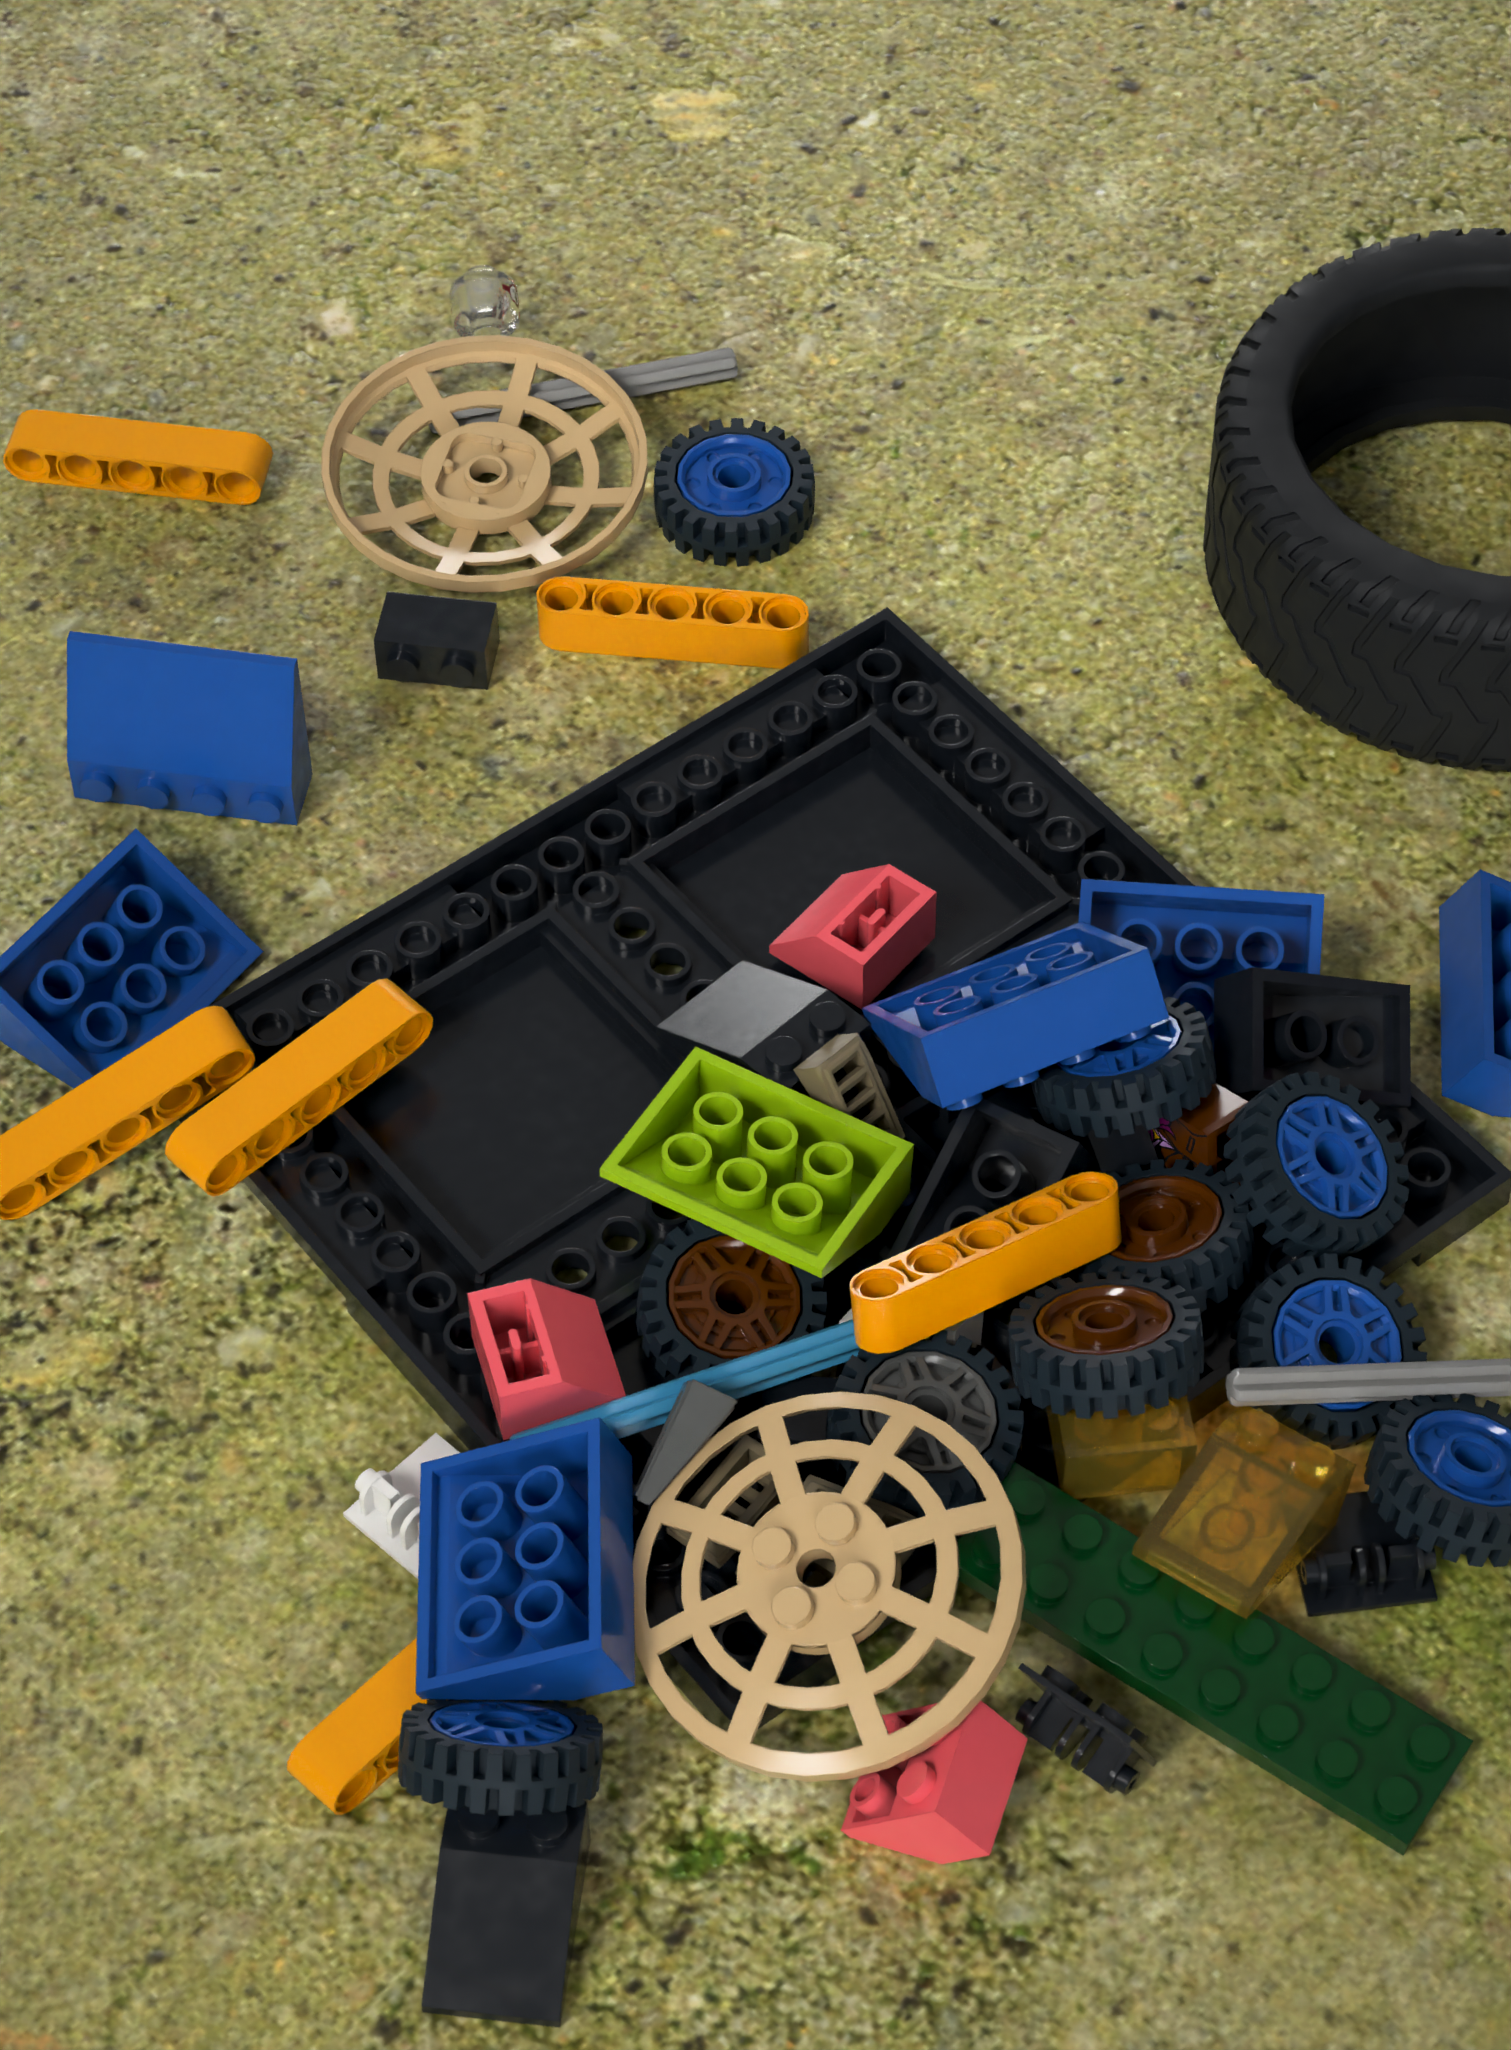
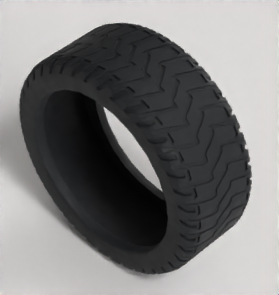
M1460 228L1446 231H1430L1427 238H1421L1420 233L1410 234V236L1390 239V245L1381 247L1380 242L1371 244V246L1366 248L1362 247L1353 251L1352 257L1345 260L1344 255L1340 256L1335 261L1320 266L1315 275L1311 273L1305 275L1300 282H1295L1291 285L1286 294L1279 295L1273 305L1270 304L1241 339L1231 357V361L1226 366L1216 403L1203 540L1207 578L1212 587L1211 590L1219 612L1241 650H1245L1247 658L1252 664L1255 663L1258 666L1259 672L1265 679L1268 678L1277 690L1283 689L1287 693V698L1294 704L1300 705L1305 712L1310 715L1313 712L1321 716V722L1335 727L1345 735H1348L1350 732L1357 734L1358 741L1367 745H1374L1378 749L1387 752L1391 748H1395L1399 756L1409 759L1414 758L1426 763H1431L1437 759L1442 766L1452 768L1462 767L1463 769L1475 770L1481 766L1486 771L1498 772L1500 770H1507V772H1511V576H1498L1444 566L1387 543L1348 517L1314 481L1311 475L1312 472L1342 449L1389 429L1435 420H1491L1511 424V232L1507 234L1504 228H1472L1468 234H1463Z

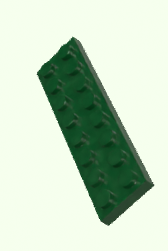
M1014 1462L1001 1484L1016 1513L1025 1548L1026 1593L1021 1619L1399 1854L1404 1855L1467 1755L1473 1740ZM996 1527L963 1534L957 1542L959 1549V1581L994 1603H997L1001 1569L1000 1543Z

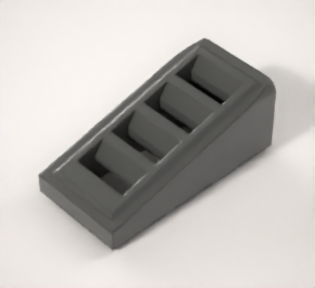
M694 1379L684 1382L635 1485L633 1500L643 1505H650L653 1500H656L731 1414L738 1400Z

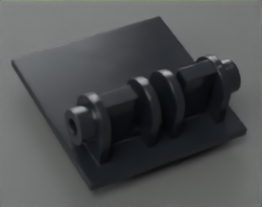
M1368 1491L1284 1501L1280 1504L1307 1617L1437 1601L1438 1597L1430 1571L1431 1569H1436L1434 1547L1428 1553L1417 1547L1420 1537L1416 1534L1404 1539L1394 1531L1398 1519L1385 1522L1378 1513L1381 1503H1371L1367 1494Z
M1021 1663L1018 1669L1044 1691L1038 1702L1028 1698L1018 1710L1015 1720L1023 1725L1022 1733L1032 1737L1050 1751H1053L1056 1747L1055 1756L1063 1760L1073 1751L1087 1729L1090 1730L1075 1752L1071 1761V1767L1077 1771L1084 1768L1082 1772L1104 1787V1790L1110 1794L1116 1790L1125 1796L1129 1794L1140 1777V1773L1133 1768L1139 1758L1153 1767L1157 1763L1142 1748L1148 1737L1135 1728L1136 1725L1103 1702L1096 1712L1090 1710L1089 1706L1094 1700L1082 1692L1077 1684L1051 1666L1046 1665L1039 1675Z

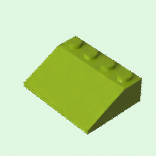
M695 1046L600 1167V1177L819 1278H823L877 1237L910 1193L914 1144Z

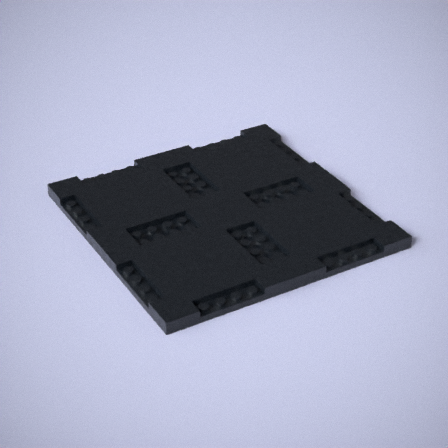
M888 607L210 1005L222 1006L228 1011L253 1051L255 1062L249 1073L378 979L387 978L432 1015L433 1027L425 1042L415 1052L242 1181L346 1298L348 1313L469 1450L509 1441L510 1439L503 1440L473 1342L467 1293L531 1278L593 1298L596 1301L626 1396L675 1380V1376L671 1373L664 1378L655 1369L656 1357L648 1358L642 1348L643 1335L638 1336L636 1326V1306L641 1279L652 1252L659 1243L664 1244L667 1234L677 1226L684 1231L687 1221L691 1218L683 1215L677 1219L667 1220L657 1216L655 1211L663 1205L600 1177V1167L686 1059L656 1035V1026L742 960L825 988L770 954L769 945L842 874L890 864L937 892L935 938L870 1004L1078 923L1081 879L1195 886ZM627 927L643 929L647 932L642 937L636 939H626L617 934ZM662 963L679 965L683 968L677 974L668 976L658 974L653 970ZM832 992L840 1000H842L849 1007H851L858 1014H860L863 1018H865L863 1011L860 1008L856 1007L855 1005L851 1004L847 1000ZM872 1028L871 1057L905 1134L903 1139L914 1144L910 1193L877 1237L824 1276L823 1291L827 1292V1309L823 1329L839 1324V1321L852 1308L850 1281L853 1276L886 1260L962 1110H947L946 1107L941 1108L923 1098ZM1031 1082L1013 1088H1006L1002 1084L982 1092L983 1099L1035 1122L1029 1109L1037 1105ZM1412 1082L1411 1106L1405 1108L1378 1107L1379 1110L1373 1117L1378 1124L1388 1119L1395 1131L1388 1135L1387 1139L1389 1143L1401 1142L1405 1153L1395 1161L1398 1164L1408 1165L1409 1179L1401 1184L1409 1189L1408 1200L1401 1205L1404 1212L1401 1218L1393 1224L1394 1227L1385 1235L1351 1256L1362 1260L1360 1269L1364 1271L1373 1265L1383 1271L1385 1274L1382 1279L1410 1260L1419 1267L1506 1206L1511 1193V1171ZM854 1086L842 1095L845 1104L858 1094ZM221 1093L214 1096L213 1098L203 1103L202 1105H200L199 1107L192 1110L191 1112H189L188 1114H186L178 1120L182 1123L191 1115H193L202 1107H204L206 1104H208L210 1101L219 1096ZM865 1105L853 1114L852 1117L861 1120L870 1112ZM1150 1164L1142 1167V1171L1149 1170ZM1248 1202L1249 1211L1253 1209ZM1261 1222L1253 1227L1255 1257H1253V1267L1250 1274H1244V1283L1237 1290L1228 1288V1298L1219 1304L1207 1298V1310L1200 1312L1204 1341L1203 1374H1200V1380L1195 1387L1187 1386V1394L1179 1400L1169 1396V1405L1155 1409L1151 1405L1145 1404V1413L1131 1416L1127 1409L1118 1410V1418L1103 1419V1411H1094L1091 1419L1076 1418L1075 1409L1069 1411L1065 1416L1052 1413L1051 1405L1041 1409L1032 1404L1031 1397L1025 1399L1019 1393L1021 1397L1019 1411L1024 1412V1425L1015 1462L1078 1501L1083 1502L1228 1400L1225 1385L1226 1376L1232 1370L1240 1368L1239 1364H1230L1229 1352L1236 1344V1340L1230 1338L1233 1324L1240 1318L1237 1314L1251 1293L1267 1277L1288 1263L1291 1264L1304 1257L1303 1253L1294 1258L1283 1253L1284 1239L1271 1245L1262 1237L1267 1226ZM615 1236L632 1237L637 1241V1244L632 1249L622 1252L613 1251L605 1245L610 1238ZM569 1267L582 1269L588 1274L582 1281L574 1284L563 1283L555 1278V1275L560 1270ZM1071 1271L1009 1299L998 1314L989 1310L984 1311L981 1345H976V1348L971 1347L970 1353L976 1356L985 1348L995 1356L992 1370L1001 1366L1005 1367L1011 1376L1008 1389L1017 1387L1019 1392V1388L1015 1386L1011 1367L1009 1325L1001 1322L997 1316L1007 1309H1020L1021 1300L1026 1296L1036 1298L1035 1290L1045 1285L1057 1290L1058 1280L1068 1277L1073 1280ZM732 1301L717 1303L723 1311L730 1314L745 1312L739 1304ZM847 1362L841 1364L838 1377L839 1375H841L843 1368ZM747 1396L741 1397L738 1404L734 1406V1410L712 1436L730 1423L760 1409L761 1401L749 1403ZM664 1424L618 1439L632 1455L633 1490ZM758 1429L747 1435L757 1441ZM743 1437L713 1457L684 1487L677 1501L687 1503ZM834 1468L821 1479L845 1487L846 1471L837 1474ZM802 1477V1482H804L807 1477ZM758 1482L751 1486L759 1493L765 1488ZM741 1496L734 1501L745 1509L751 1504ZM633 1500V1558L637 1540L655 1500L650 1505H643ZM905 1510L907 1513L914 1516V1511ZM725 1512L724 1515H723V1516H725V1517H728V1518H731V1519H733V1520H736L735 1518H733L732 1516H730V1515L727 1514L726 1512ZM665 1525L661 1526L652 1547L646 1574V1612L650 1629L684 1611L681 1598V1575L686 1546L668 1535L666 1532L667 1526ZM962 1535L956 1536L957 1542ZM935 1542L917 1547L901 1567L899 1590L922 1601L932 1595L937 1573ZM739 1551L720 1569L704 1559L701 1571V1595L703 1601L738 1585L735 1572L738 1566ZM810 1570L802 1578L803 1584L812 1575L813 1572ZM746 1611L711 1627L725 1652L743 1668L751 1672L766 1636L760 1631ZM887 1616L876 1631L861 1641L857 1647L896 1619ZM693 1637L659 1655L666 1674L709 1722L727 1732L742 1692L732 1687L713 1670L697 1648ZM790 1651L777 1683L805 1688L821 1686L836 1675L831 1655H808ZM767 1704L759 1728L786 1709Z

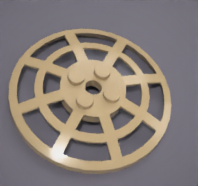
M504 335L465 336L438 341L408 351L381 365L359 382L340 404L328 425L321 459L322 484L328 508L340 531L359 552L381 568L408 581L436 589L467 593L503 592L535 586L548 579L563 576L589 562L613 543L629 524L643 498L648 475L647 438L640 415L627 393L609 374L586 358L562 347L530 338ZM499 362L515 364L508 391H470L442 398L428 374L443 368L470 363ZM536 369L555 373L578 384L598 398L605 407L581 424H578L570 415L557 406L542 399L529 396ZM407 382L409 383L422 407L402 420L386 437L382 446L352 434L357 423L373 405L394 389ZM473 408L502 409L498 422H476L459 426L452 415L454 412ZM523 414L532 415L549 423L563 435L543 446L533 435L519 428ZM432 423L440 438L430 446L423 459L400 453V450L412 436ZM618 423L625 434L631 453L632 479L630 487L599 488V461L591 441ZM576 451L583 468L582 488L552 485L551 465ZM343 452L374 465L373 493L379 510L378 513L356 517L348 516L340 491V463ZM391 471L421 480L424 499L395 508L389 490ZM483 473H494L499 476L498 479L489 483H481L474 480ZM545 505L574 507L572 512L559 526L543 537L529 522L538 515ZM623 507L610 524L584 546L564 557L553 548L576 531L588 516L591 508ZM436 517L447 526L456 529L449 546L445 547L424 538L410 528L409 525ZM392 530L412 548L441 561L435 571L416 566L383 551L363 535ZM508 531L520 545L518 548L498 552H471L479 534H497ZM532 558L540 565L532 569L501 575L468 576L459 574L464 565H502Z
M841 1391L801 1395L766 1405L730 1423L708 1439L653 1503L637 1540L633 1558L635 1650L650 1686L675 1721L703 1747L736 1766L772 1778L806 1782L852 1779L888 1769L925 1751L956 1728L985 1697L1005 1665L1020 1627L1026 1593L1025 1548L1016 1513L998 1476L975 1446L946 1422L914 1405L880 1395ZM841 1408L876 1411L890 1416L871 1445L834 1439L807 1441L791 1445L784 1418L809 1411ZM916 1427L933 1435L959 1457L978 1482L986 1501L949 1510L945 1509L942 1500L927 1480L905 1461L896 1457ZM759 1429L766 1455L753 1461L731 1477L712 1497L705 1509L677 1501L684 1487L713 1457L739 1438ZM839 1459L854 1461L859 1464L841 1494L834 1492L806 1493L797 1463L809 1460ZM772 1474L780 1504L769 1510L754 1527L723 1516L726 1510L745 1490L761 1478ZM887 1474L913 1495L923 1508L926 1516L886 1528L880 1517L866 1504L883 1475ZM665 1525L691 1534L686 1547L681 1575V1598L684 1611L650 1629L646 1612V1574L652 1547L661 1526ZM996 1527L1000 1543L1001 1580L995 1613L986 1633L950 1614L955 1602L959 1580V1549L956 1536ZM709 1541L739 1551L740 1555L737 1566L738 1585L703 1601L701 1595V1571ZM935 1542L937 1573L933 1595L930 1602L927 1603L899 1590L901 1582L899 1553ZM826 1558L836 1563L835 1574L827 1584L815 1588L803 1584V1572L814 1560ZM746 1611L756 1626L766 1636L751 1672L743 1668L725 1652L711 1627ZM887 1616L916 1629L908 1641L892 1657L876 1669L866 1673L857 1644L874 1633ZM693 1637L697 1648L713 1670L732 1687L742 1692L727 1732L709 1722L683 1698L666 1674L659 1655ZM937 1640L974 1658L963 1677L935 1706L909 1725L891 1734L888 1733L875 1695L889 1689L909 1674L930 1652ZM790 1651L808 1655L830 1654L840 1683L831 1686L805 1688L782 1685L777 1683V1680ZM767 1704L778 1708L801 1711L830 1710L849 1706L863 1745L840 1751L800 1753L769 1749L754 1744L753 1741Z

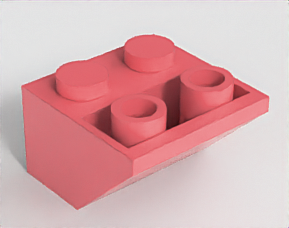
M890 864L842 874L769 945V953L862 1010L935 938L937 892Z
M531 1278L467 1293L472 1338L503 1440L510 1439L515 1433L626 1396L595 1299Z
M981 1700L956 1728L925 1751L888 1769L859 1776L850 1793V1805L841 1831L849 1838L939 1864L989 1856L1028 1738ZM937 1703L882 1715L888 1733L891 1734L909 1725Z

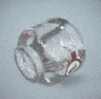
M478 265L460 275L451 284L450 306L452 325L459 336H510L518 328L520 310L517 286L513 278L503 271L496 270L488 265Z

